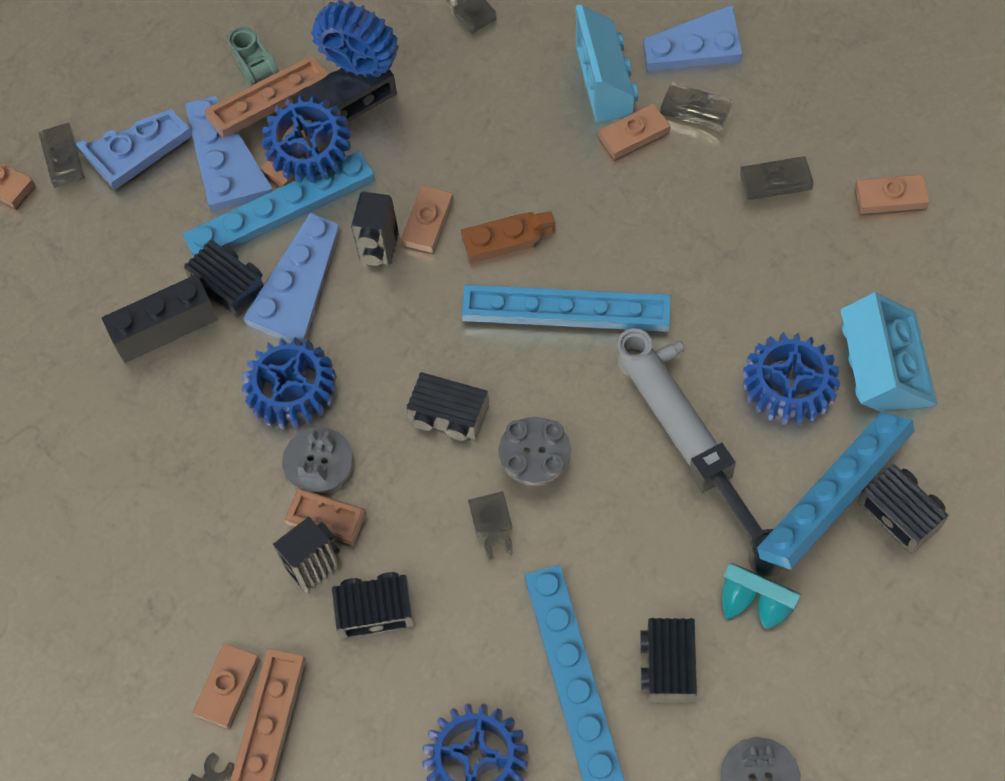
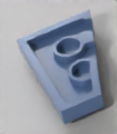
M733 5L644 38L643 50L647 72L741 62L742 50Z
M172 109L136 121L133 127L117 133L115 130L103 133L104 138L90 143L83 140L75 143V145L86 160L116 190L192 137V132L188 125Z

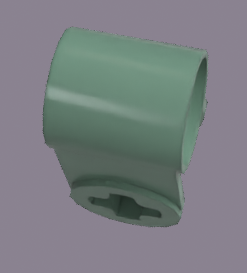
M238 27L231 31L228 36V42L233 59L249 87L279 72L272 55L265 49L251 28Z

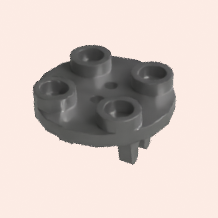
M530 417L510 422L506 427L505 433L501 436L498 449L501 466L508 476L519 483L532 486L548 484L560 477L567 468L571 455L569 438L564 432L561 423L540 417Z
M310 428L300 432L289 441L283 452L282 467L288 483L296 490L300 488L319 495L326 493L334 494L341 490L342 484L347 481L353 469L354 456L349 442L339 432L329 428Z
M754 737L740 741L729 750L721 766L720 781H751L749 775H754L756 777L755 781H800L801 774L796 759L786 747L772 739ZM766 774L771 775L772 779H771V780H767V779L765 778V775H766Z

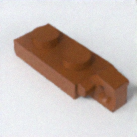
M552 211L535 215L533 212H528L461 229V236L469 262L475 263L532 248L534 243L542 240L541 236L556 232V223Z

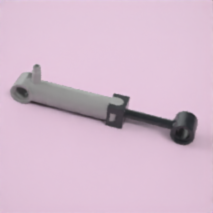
M634 328L624 331L620 334L617 341V365L619 369L630 376L689 465V475L701 493L716 486L750 537L749 563L751 568L757 574L764 577L778 575L784 567L760 559L757 547L773 529L762 530L729 481L734 474L735 460L722 442L717 444L663 364L684 351L683 343L677 341L674 344H669L654 351L651 337L645 331ZM636 349L639 350L641 353L637 355H632L627 351Z

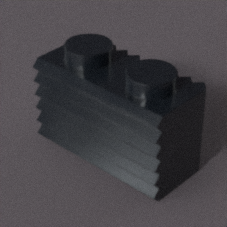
M361 192L351 224L359 260L372 266L390 265L393 253L395 252L394 247H396V241H398L397 236L399 235L393 200L390 195Z
M209 240L208 244L204 245L203 249H200L198 254L194 255V258H190L189 263H185L184 269L188 278L197 274L206 294L211 299H214L216 303H219L220 306H223L225 310H228L230 314L238 317L254 302L264 285L261 280L263 275L251 262L245 265L239 261V256L229 245L224 244L221 247L213 240Z
M420 372L406 409L409 421L421 430L431 431L436 428L439 431L443 430L449 437L456 440H465L466 438L476 440L489 406V396L487 390Z
M894 463L862 490L858 500L859 505L863 506L865 511H868L870 516H873L882 527H885L886 531L890 532L897 542H900L903 547L907 548L909 553H913L936 533L949 516L945 512L944 503L933 494L927 495L918 486L916 477L909 470H900Z
M308 516L273 543L284 568L305 593H309L310 588H315L316 583L321 584L322 579H327L328 574H333V570H339L336 556L340 553V550L334 543V535L322 521L316 525Z
M386 572L378 575L377 580L362 581L359 578H350L343 580L340 586L332 587L336 631L340 639L415 627L410 587L406 575L399 576L397 572Z
M649 618L647 630H640V653L648 654V668L641 667V691H648L649 703H695L697 697L695 619Z

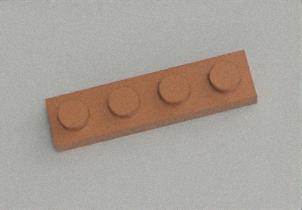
M311 55L205 109V117L224 139L274 113L276 106L286 107L287 98L293 103V95L297 94L301 89L309 87L325 78L329 73Z
M267 648L230 781H274L306 663L304 655Z

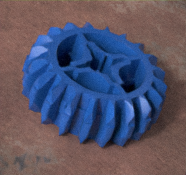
M341 0L337 3L330 2L322 11H319L311 31L314 37L313 43L319 46L318 51L326 55V60L334 62L336 68L341 67L345 69L346 73L352 72L357 77L363 74L366 78L370 79L372 76L380 77L382 73H386L388 68H391L399 48L397 45L398 38L392 34L393 28L385 25V19H379L375 15V11L369 12L365 9L364 5L358 7L352 1L348 4Z
M314 94L309 102H305L304 97L299 95L298 103L293 104L287 98V107L285 109L276 106L275 112L277 117L267 115L269 126L263 127L262 130L265 137L262 140V146L264 150H267L265 156L267 161L273 162L272 166L276 172L283 170V176L287 180L295 174L297 182L301 183L304 177L308 176L309 181L314 184L316 180L315 175L321 174V177L327 180L328 169L338 173L339 167L336 161L346 162L347 156L344 152L350 151L351 144L348 139L352 136L350 129L347 128L348 121L346 117L340 116L341 112L337 106L331 108L330 102L327 99H324L319 104ZM305 120H316L317 122L311 123ZM294 125L293 131L285 136L286 140L282 141L286 131ZM301 131H304L306 137H309L312 144V148H310L308 142H305V140L303 139ZM332 137L329 146L320 154V147L328 142V138ZM300 155H304V156H307V157H309V158H308V159H299V158H294V157L300 156Z
M783 332L779 337V341L769 336L766 339L765 345L758 343L754 353L748 355L747 365L744 367L742 375L745 379L743 389L749 392L747 397L749 403H757V413L759 414L767 410L769 412V421L775 419L776 416L782 417L781 421L784 426L788 424L789 418H794V421L799 426L803 423L804 416L813 422L816 420L818 413L824 415L828 411V404L832 405L835 402L836 391L840 387V381L837 379L840 373L839 367L833 366L835 361L834 354L824 355L826 350L824 344L814 347L813 337L804 342L800 340L799 333L794 335L793 339H788ZM787 360V361L784 362V363H778V364L775 363V362H778V361ZM790 370L793 371L792 378L795 379L792 388L789 387L790 380L787 379ZM800 394H808L806 397L795 398Z
M296 337L291 344H287L281 338L279 346L276 347L267 342L266 347L268 351L263 353L256 350L255 356L257 361H247L249 371L242 373L244 382L242 392L246 397L245 402L248 408L253 410L255 417L259 420L264 418L265 423L269 426H272L277 421L279 427L283 430L288 422H292L293 427L296 429L300 425L299 421L303 419L307 423L312 424L313 419L311 415L315 413L323 416L324 409L322 405L331 406V394H335L337 390L335 384L337 375L335 370L332 369L331 359L328 356L325 357L324 350L320 347L314 349L313 343L309 340L301 345L300 340ZM307 368L316 373L314 385L308 383L305 374ZM266 382L270 383L273 388L271 399L263 394Z
M467 703L464 708L466 715L459 717L458 711L452 708L450 714L453 721L448 723L442 717L437 720L442 732L429 730L428 737L436 744H426L423 746L424 754L431 756V758L422 762L424 770L433 771L427 776V781H454L444 769V759L452 760L453 764L460 765L465 769V781H480L481 776L485 772L498 771L499 767L504 769L493 781H524L523 776L515 771L528 769V761L519 758L528 754V746L526 744H517L524 738V733L521 729L511 731L515 725V720L512 717L500 723L503 715L501 709L497 708L491 716H488V707L483 703L479 707V714H473L471 704ZM472 730V734L467 742L462 744L453 743L451 747H448L456 736L465 731ZM486 730L494 733L504 742L508 749V756L499 755L498 750H493L486 745ZM479 743L484 760L481 761L479 759V764H474L472 771L467 755H472V751L477 750Z

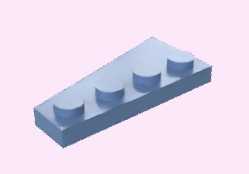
M216 96L185 103L211 213L247 204L273 191L239 133L236 132L223 139L206 119L205 109L219 102Z
M312 213L308 215L243 317L246 325L276 338H283L290 344L295 337L300 340L301 345L308 340L307 333L310 324H313L318 297L322 294L327 268H330L341 232L339 224Z

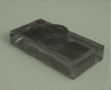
M671 82L661 104L660 112L663 115L722 132L733 100Z
M70 123L38 131L50 180L54 188L85 179L79 151L75 145L74 132Z
M806 156L742 166L740 168V176L747 200L813 189L814 182Z

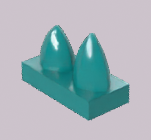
M732 562L729 563L724 574L726 580L722 590V607L725 618L729 620L741 614L751 605L757 593H760L761 596L758 604L759 617L763 627L768 629L780 624L789 616L792 610L796 608L802 594Z

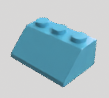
M577 5L576 50L595 122L626 117L633 113L634 102L638 101V90L636 83H630L629 80L631 65L628 57L623 58V35L621 32L616 33L612 19L584 5Z
M876 292L840 309L843 320L842 331L847 339L850 353L848 360L854 372L856 381L855 393L860 404L880 412L926 408L937 405L920 328L914 310Z

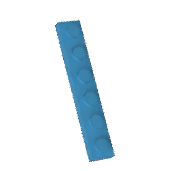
M359 150L347 156L346 162L336 161L339 167L338 173L328 169L327 180L323 179L321 174L315 175L316 180L313 184L309 181L308 176H305L301 183L295 180L182 235L193 256L198 254L199 250L203 249L209 240H213L221 247L227 244L234 249L375 182L374 173Z
M465 285L462 321L625 330L634 328L644 331L669 332L671 295Z
M881 412L757 547L760 559L792 570L915 432L913 420Z
M557 565L524 574L582 781H624L561 566Z

